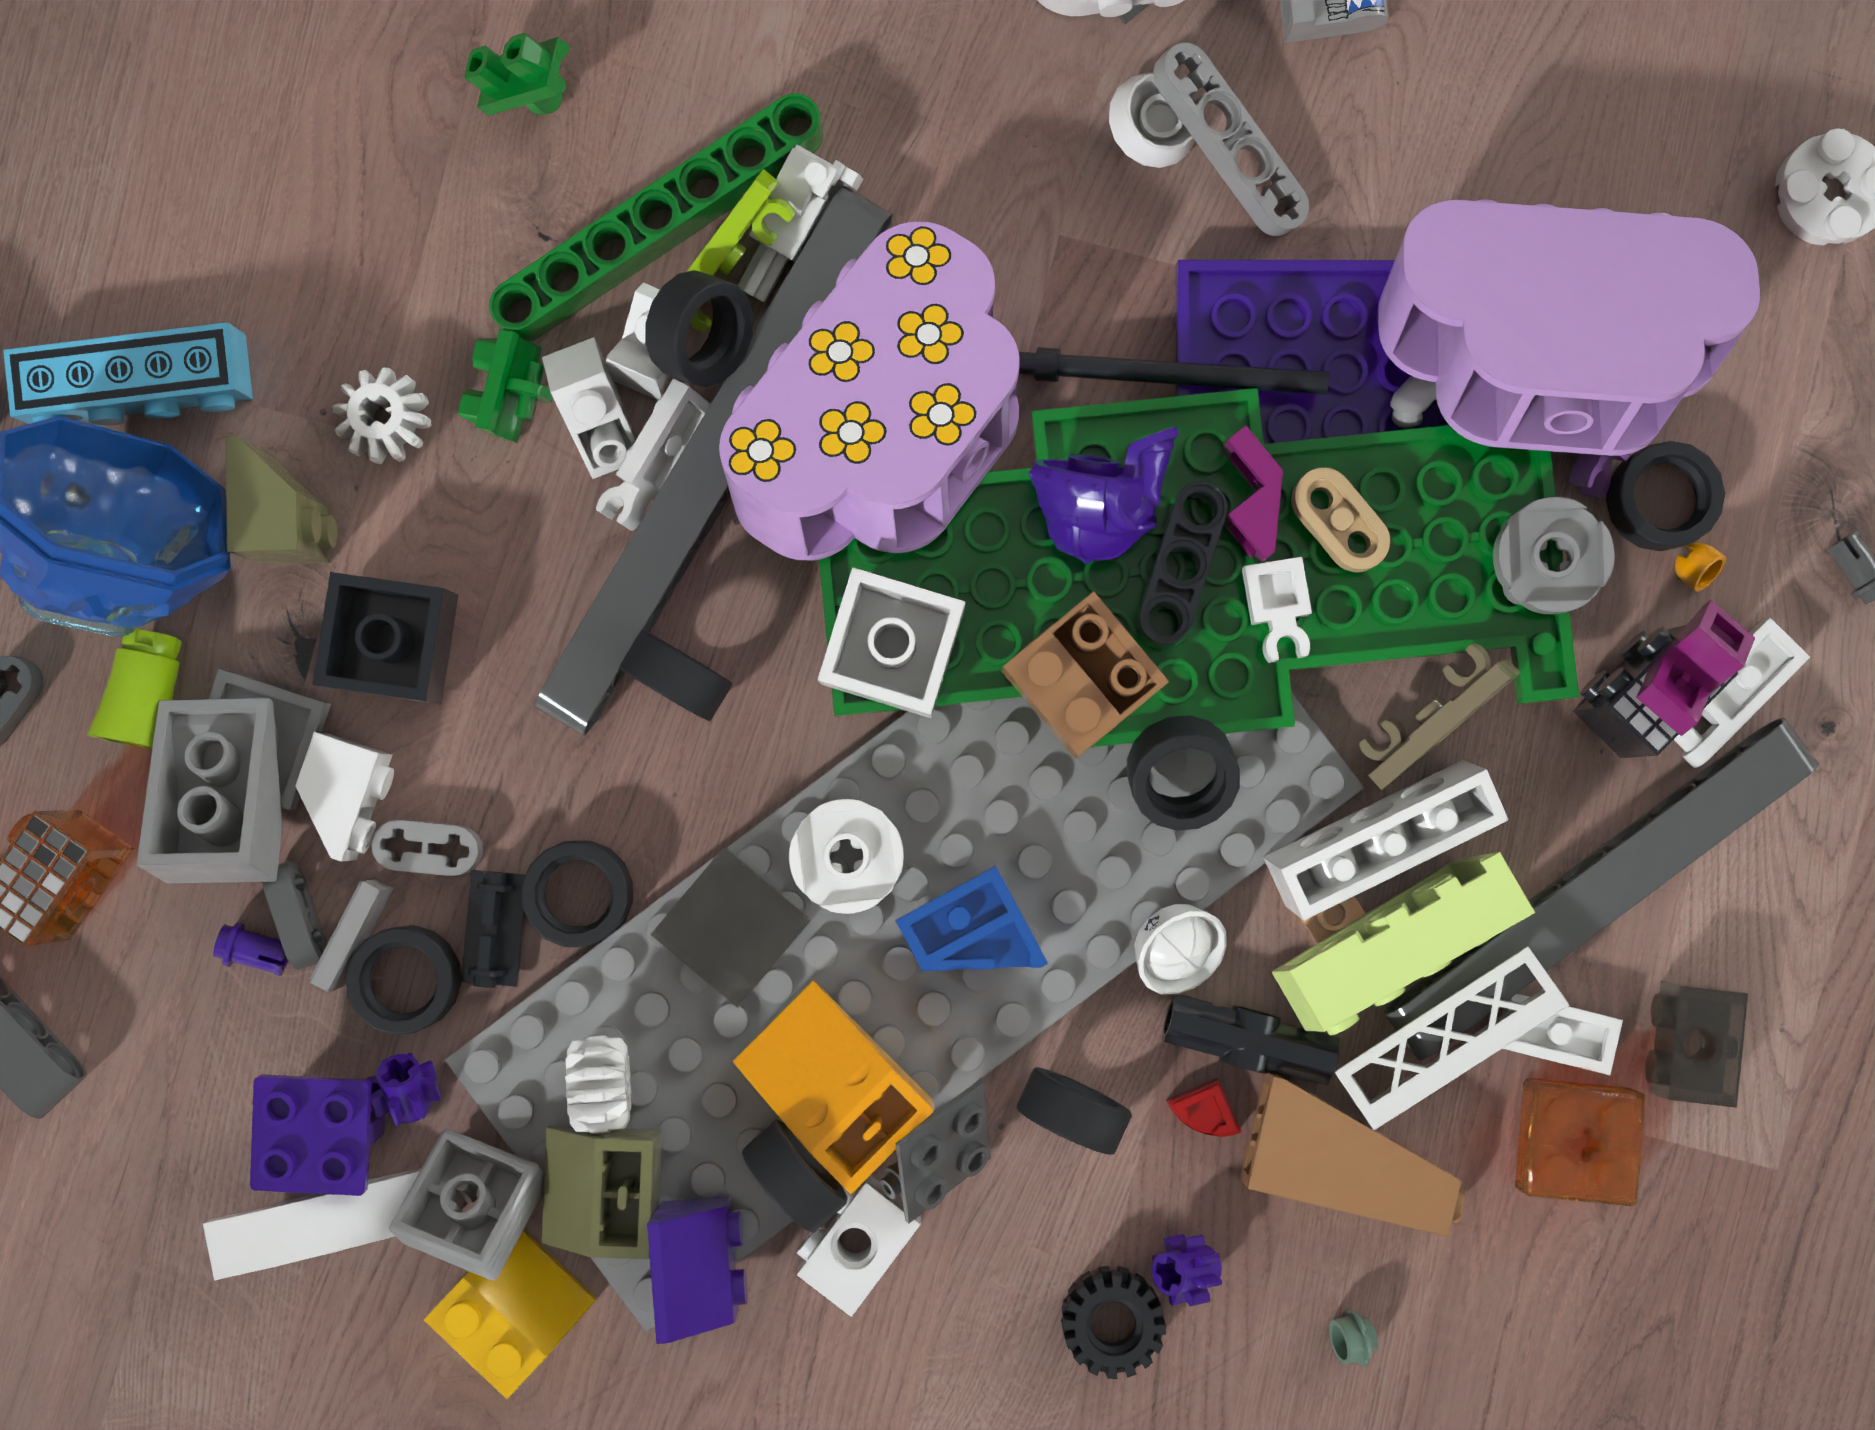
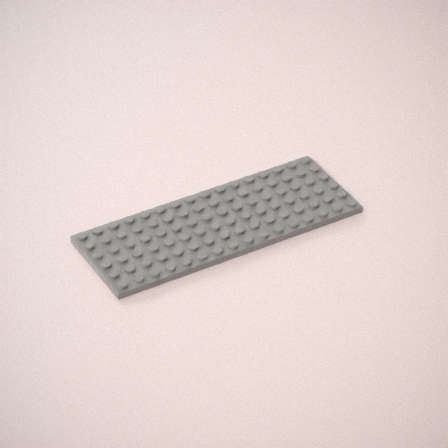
M1293 693L1294 727L1225 734L1240 768V789L1233 805L1217 821L1199 829L1179 831L1156 825L1139 810L1132 796L1127 776V757L1133 744L1089 748L1078 758L1074 759L1024 698L938 706L934 708L932 718L908 711L446 1058L445 1062L513 1154L538 1164L542 1172L545 1173L546 1128L548 1126L572 1127L570 1125V1117L567 1114L568 1104L565 1080V1059L567 1058L568 1047L572 1041L586 1039L587 1036L605 1035L607 1038H621L627 1045L632 1092L630 1121L624 1129L662 1130L659 1205L662 1201L730 1196L731 1212L740 1211L743 1224V1246L734 1247L735 1264H737L793 1222V1220L763 1189L742 1156L743 1149L776 1119L782 1120L732 1061L813 980L934 1100V1112L929 1116L931 1117L1136 962L1134 943L1138 931L1149 917L1160 909L1174 904H1189L1201 910L1206 909L1266 863L1263 858L1264 856L1293 843L1363 790L1364 786ZM1195 748L1177 749L1164 755L1152 767L1150 783L1159 794L1170 797L1189 796L1202 790L1213 780L1216 773V762L1209 752ZM839 799L860 800L882 810L897 828L904 849L902 872L892 891L874 907L850 914L831 912L812 902L796 885L789 864L791 840L802 820L818 806ZM850 839L840 840V849L831 852L830 858L832 863H840L842 865L843 872L850 873L854 872V863L858 860H863L862 848H853ZM996 866L1048 964L1041 968L1009 967L980 970L922 971L895 919ZM590 1257L644 1331L648 1332L655 1326L650 1258Z

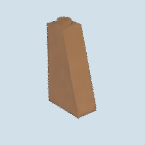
M1268 1071V1074H1264L1240 1175V1180L1247 1189L1449 1237L1452 1222L1458 1223L1464 1210L1465 1193L1463 1189H1460L1461 1180L1447 1170L1381 1132L1373 1130L1372 1127L1273 1071Z

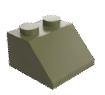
M226 436L227 552L263 565L330 563V548H335L337 543V525L334 516L329 515V507L273 454L238 436Z

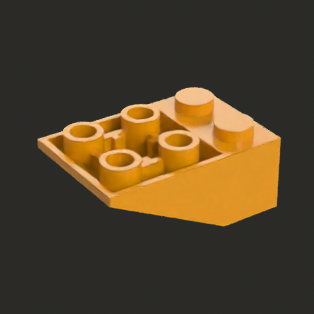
M814 980L732 1061L808 1152L850 1194L896 1150V1143L922 1124L934 1112V1100Z

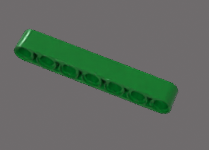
M790 93L779 98L501 283L492 292L489 300V311L493 320L502 330L513 331L519 334L520 338L528 342L533 341L733 209L763 169L775 179L777 178L792 148L795 149L796 145L813 154L820 148L823 141V129L820 112L816 103L800 93ZM793 118H804L811 123L810 129L800 136H791L782 130L784 125ZM748 148H757L765 153L763 160L753 167H744L736 161L739 154ZM710 178L719 183L716 192L707 198H697L691 194L693 185L701 179ZM666 209L672 212L671 220L665 227L650 229L645 226L646 218L652 211ZM619 239L625 242L624 252L619 258L614 260L599 258L600 249L607 241ZM565 270L579 272V279L572 289L565 292L553 289L554 280L560 272ZM520 300L532 302L530 315L524 321L519 323L508 321V311L514 303Z

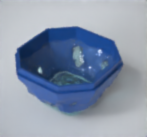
M62 416L1 431L0 552L2 555L0 576L10 587L11 591L18 595V601L23 610L38 620L109 636L129 635L137 627L168 616L180 609L184 604H190L195 596L214 586L231 569L230 553L227 552L226 489L169 444Z

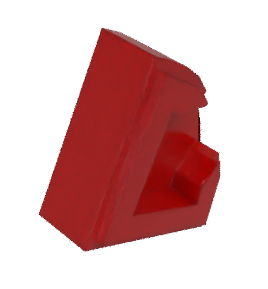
M1217 1078L1166 1100L1175 1116L1186 1126L1197 1132L1217 1137H1227L1242 1133L1222 1085Z

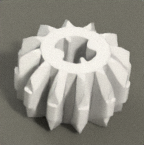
M383 367L377 379L367 370L359 371L361 387L358 389L347 383L341 385V391L350 399L348 404L338 403L332 406L333 413L346 419L335 428V432L342 439H351L348 448L351 453L361 456L368 451L370 461L375 464H382L388 452L398 462L405 460L406 452L403 444L406 442L418 449L423 447L422 439L414 434L416 428L425 429L432 426L430 418L418 413L429 404V400L423 393H413L416 385L413 379L405 375L397 380L393 370ZM380 407L391 414L389 421L385 425L373 417Z
M605 1035L587 1036L586 1039L572 1041L567 1049V1058L565 1059L567 1114L570 1117V1125L575 1132H590V1134L611 1133L612 1130L626 1128L630 1121L632 1093L627 1045L621 1038H607Z

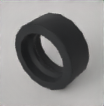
M696 270L679 273L662 286L651 303L645 323V344L651 361L663 373L701 387L719 384L734 373L744 359L753 335V312L747 295L740 287L734 283ZM710 299L713 307V320L708 338L701 349L688 358L686 335L691 319L699 307Z
M1667 441L1649 445L1631 455L1627 462H1621L1611 477L1606 502L1610 520L1623 538L1639 548L1660 552L1694 543L1710 532L1722 514L1725 489L1721 472L1707 454L1691 444ZM1660 464L1675 466L1683 471L1693 484L1696 496L1694 512L1687 522L1677 528L1661 529L1653 527L1643 519L1636 508L1633 495L1635 483L1641 473L1651 466Z
M646 630L640 631L619 666L621 670L642 684L707 721L712 720L732 687V682Z
M1191 715L1167 717L1148 726L1134 740L1127 757V776L1132 796L1141 813L1161 827L1176 831L1199 829L1217 821L1233 805L1240 789V768L1225 733L1210 721ZM1195 748L1209 752L1216 762L1215 776L1202 790L1194 794L1170 797L1157 793L1150 783L1152 767L1164 755L1177 749Z
M565 841L545 849L529 865L522 883V907L529 924L545 940L562 947H587L608 938L626 921L633 904V881L625 862L610 848L593 841ZM584 860L596 865L606 875L610 884L611 900L606 912L596 922L587 926L572 927L560 922L550 912L545 901V887L550 875L560 865L569 861Z
M415 925L384 929L364 940L352 955L345 977L347 998L357 1016L374 1030L391 1035L416 1033L443 1019L456 1003L462 983L460 963L451 945L433 930ZM408 946L420 950L430 958L436 969L437 984L434 995L424 1007L415 1012L399 1013L389 1010L378 1001L372 989L371 975L375 963L383 953L394 947Z
M1039 1067L1033 1069L1017 1104L1018 1112L1039 1126L1071 1142L1106 1155L1115 1154L1132 1117L1129 1109L1108 1096L1066 1076Z
M777 1119L774 1120L743 1149L742 1156L756 1180L775 1203L806 1231L815 1233L847 1204L848 1197L841 1184L808 1152L784 1122Z

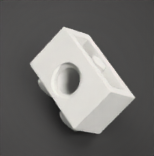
M871 1175L852 1194L843 1188L848 1197L847 1204L837 1212L825 1230L820 1228L815 1233L810 1232L796 1252L803 1258L800 1262L797 1276L851 1317L921 1225V1215L911 1223H907L904 1216L903 1200L899 1196L895 1199H890L886 1196L880 1187L879 1181ZM859 1228L869 1235L871 1244L866 1250L853 1253L847 1251L841 1245L839 1236L847 1229Z

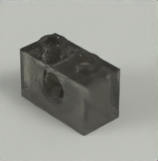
M1661 981L1660 993L1655 994L1651 1004V1022L1656 1027L1654 1050L1651 1049L1648 1052L1645 1061V1077L1647 1082L1650 1083L1651 1093L1668 1100L1737 1108L1748 993L1726 988ZM1698 1029L1702 1039L1701 1047L1697 1053L1688 1057L1684 1050V1040L1689 1032Z

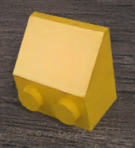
M523 1229L496 1280L492 1281L469 1271L426 1316L424 1321L501 1395L508 1399L593 1305L597 1297Z

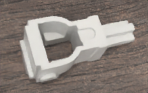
M796 145L795 149L792 148L776 178L779 183L769 196V199L779 198L787 201L794 208L795 215L789 223L776 213H769L765 216L767 227L778 235L772 246L760 242L754 235L753 229L751 230L749 236L758 241L760 245L738 284L741 290L765 304L789 260L795 263L839 189L845 186L857 191L863 181V178L857 172L849 169L841 162L835 160L832 165L799 145Z

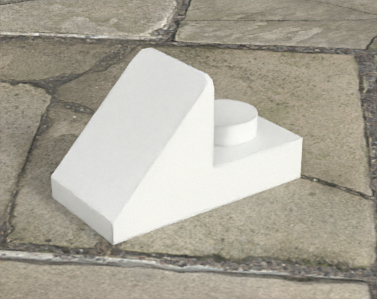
M643 282L634 293L622 340L607 355L606 364L613 381L658 401L674 377L663 373L651 361L645 344L646 319L651 303L660 289Z

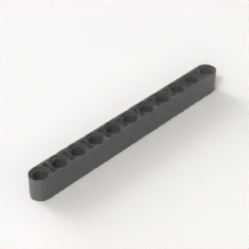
M845 186L841 187L836 193L754 330L744 359L736 371L725 379L546 680L535 703V707L583 736L587 735L595 725L625 675V672L619 668L621 662L640 631L646 630L650 633L731 496L720 459L719 444L723 428L733 414V406L738 396L746 387H755L768 371V364L775 350L781 344H789L802 329L804 317L810 307L819 300L824 302L836 287L837 278L845 264L851 259L858 260L872 241L888 230L893 217L892 213Z

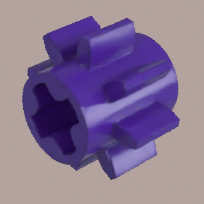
M412 1053L397 1054L384 1059L377 1068L376 1076L367 1077L366 1079L372 1084L371 1106L375 1116L380 1117L389 1112L395 1125L398 1126L401 1123H413L425 1118L430 1110L431 1102L441 1099L437 1085L438 1078L433 1062L430 1060L419 1065Z
M1184 1234L1164 1238V1246L1167 1252L1152 1256L1154 1261L1152 1266L1154 1284L1163 1294L1169 1296V1304L1172 1306L1186 1302L1190 1307L1210 1302V1294L1207 1288L1222 1285V1280L1220 1279L1222 1272L1220 1255L1210 1246L1204 1245L1205 1238L1202 1234L1186 1237Z

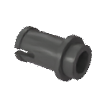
M1857 530L1841 539L1840 542L1827 548L1826 551L1828 554H1831L1855 590L1851 593L1853 598L1860 596L1866 605L1875 600V556L1860 536L1861 533Z

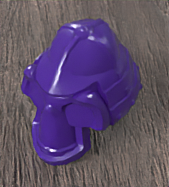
M1177 427L1159 431L1129 444L1124 467L1119 466L1120 462L1116 460L1086 455H1069L1067 460L1039 459L1033 461L1028 475L1031 477L1034 487H1036L1039 506L1046 517L1049 536L1058 550L1075 556L1085 564H1090L1092 561L1115 559L1126 552L1146 532L1156 527L1157 516L1154 513L1155 507L1160 505L1164 475L1170 461L1171 452L1174 449V439L1180 436Z

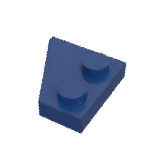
M996 866L895 919L922 971L980 970L1009 967L1041 968L1048 964Z

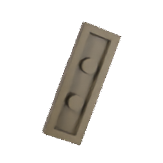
M1476 643L1469 645L1465 650L1476 663V668L1472 675L1462 673L1453 662L1443 668L1444 675L1450 683L1458 687H1466L1448 702L1440 695L1415 716L1421 726L1408 736L1409 738L1407 739L1402 724L1391 717L1381 723L1383 729L1391 737V744L1388 748L1379 747L1370 736L1363 739L1359 743L1362 752L1372 760L1383 762L1368 775L1374 783L1383 790L1396 782L1517 677L1521 672L1508 658L1490 668L1491 660L1485 648Z

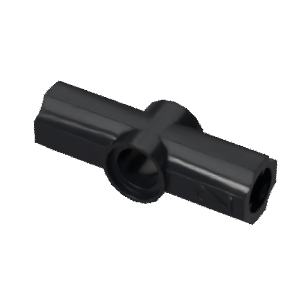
M1173 994L1168 1006L1162 1036L1163 1042L1219 1056V1061L1232 1066L1263 1074H1268V1071L1271 1070L1293 1078L1324 1085L1329 1084L1332 1075L1335 1073L1339 1058L1340 1039L1317 1031H1305L1304 1028L1281 1022L1282 1018L1261 1011L1233 1005V1008L1230 1009L1208 1001Z

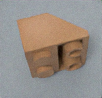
M1094 591L1007 662L1001 671L1074 759L1082 755L1169 682Z

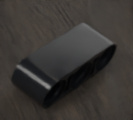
M1198 481L1188 484L1180 491L1170 507L1135 620L1138 637L1144 644L1152 648L1166 649L1174 646L1187 635L1192 626L1227 513L1225 495L1217 486L1209 482ZM1192 498L1202 499L1207 502L1212 511L1211 522L1205 525L1191 523L1185 517L1183 511L1184 502ZM1175 552L1188 555L1195 565L1193 578L1185 581L1173 578L1166 568L1167 556ZM1162 606L1171 609L1176 614L1178 628L1175 634L1162 636L1152 630L1148 621L1151 609Z

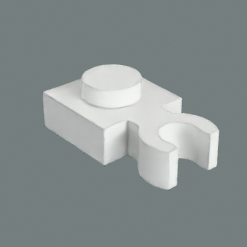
M1302 557L1244 566L1242 573L1251 625L1268 622L1269 633L1263 641V654L1267 662L1271 663L1279 660L1277 642L1282 637L1290 638L1295 643L1298 658L1308 656L1310 651L1309 638L1305 631L1298 627L1296 623V618L1312 614Z

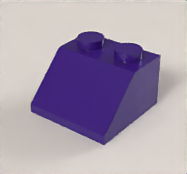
M730 1196L662 1201L647 1223L656 1344L671 1343L734 1324L739 1311V1305H746L748 1301L745 1269L736 1270L734 1247L743 1246L742 1216L740 1211L731 1212Z

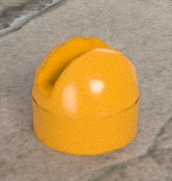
M1696 542L1685 546L1686 550L1690 553L1687 558L1677 554L1674 568L1677 576L1686 585L1699 592L1708 587L1717 578L1724 568L1727 558L1713 546Z

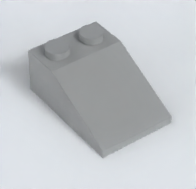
M270 698L159 701L136 866L167 884L276 882L283 826L273 701Z

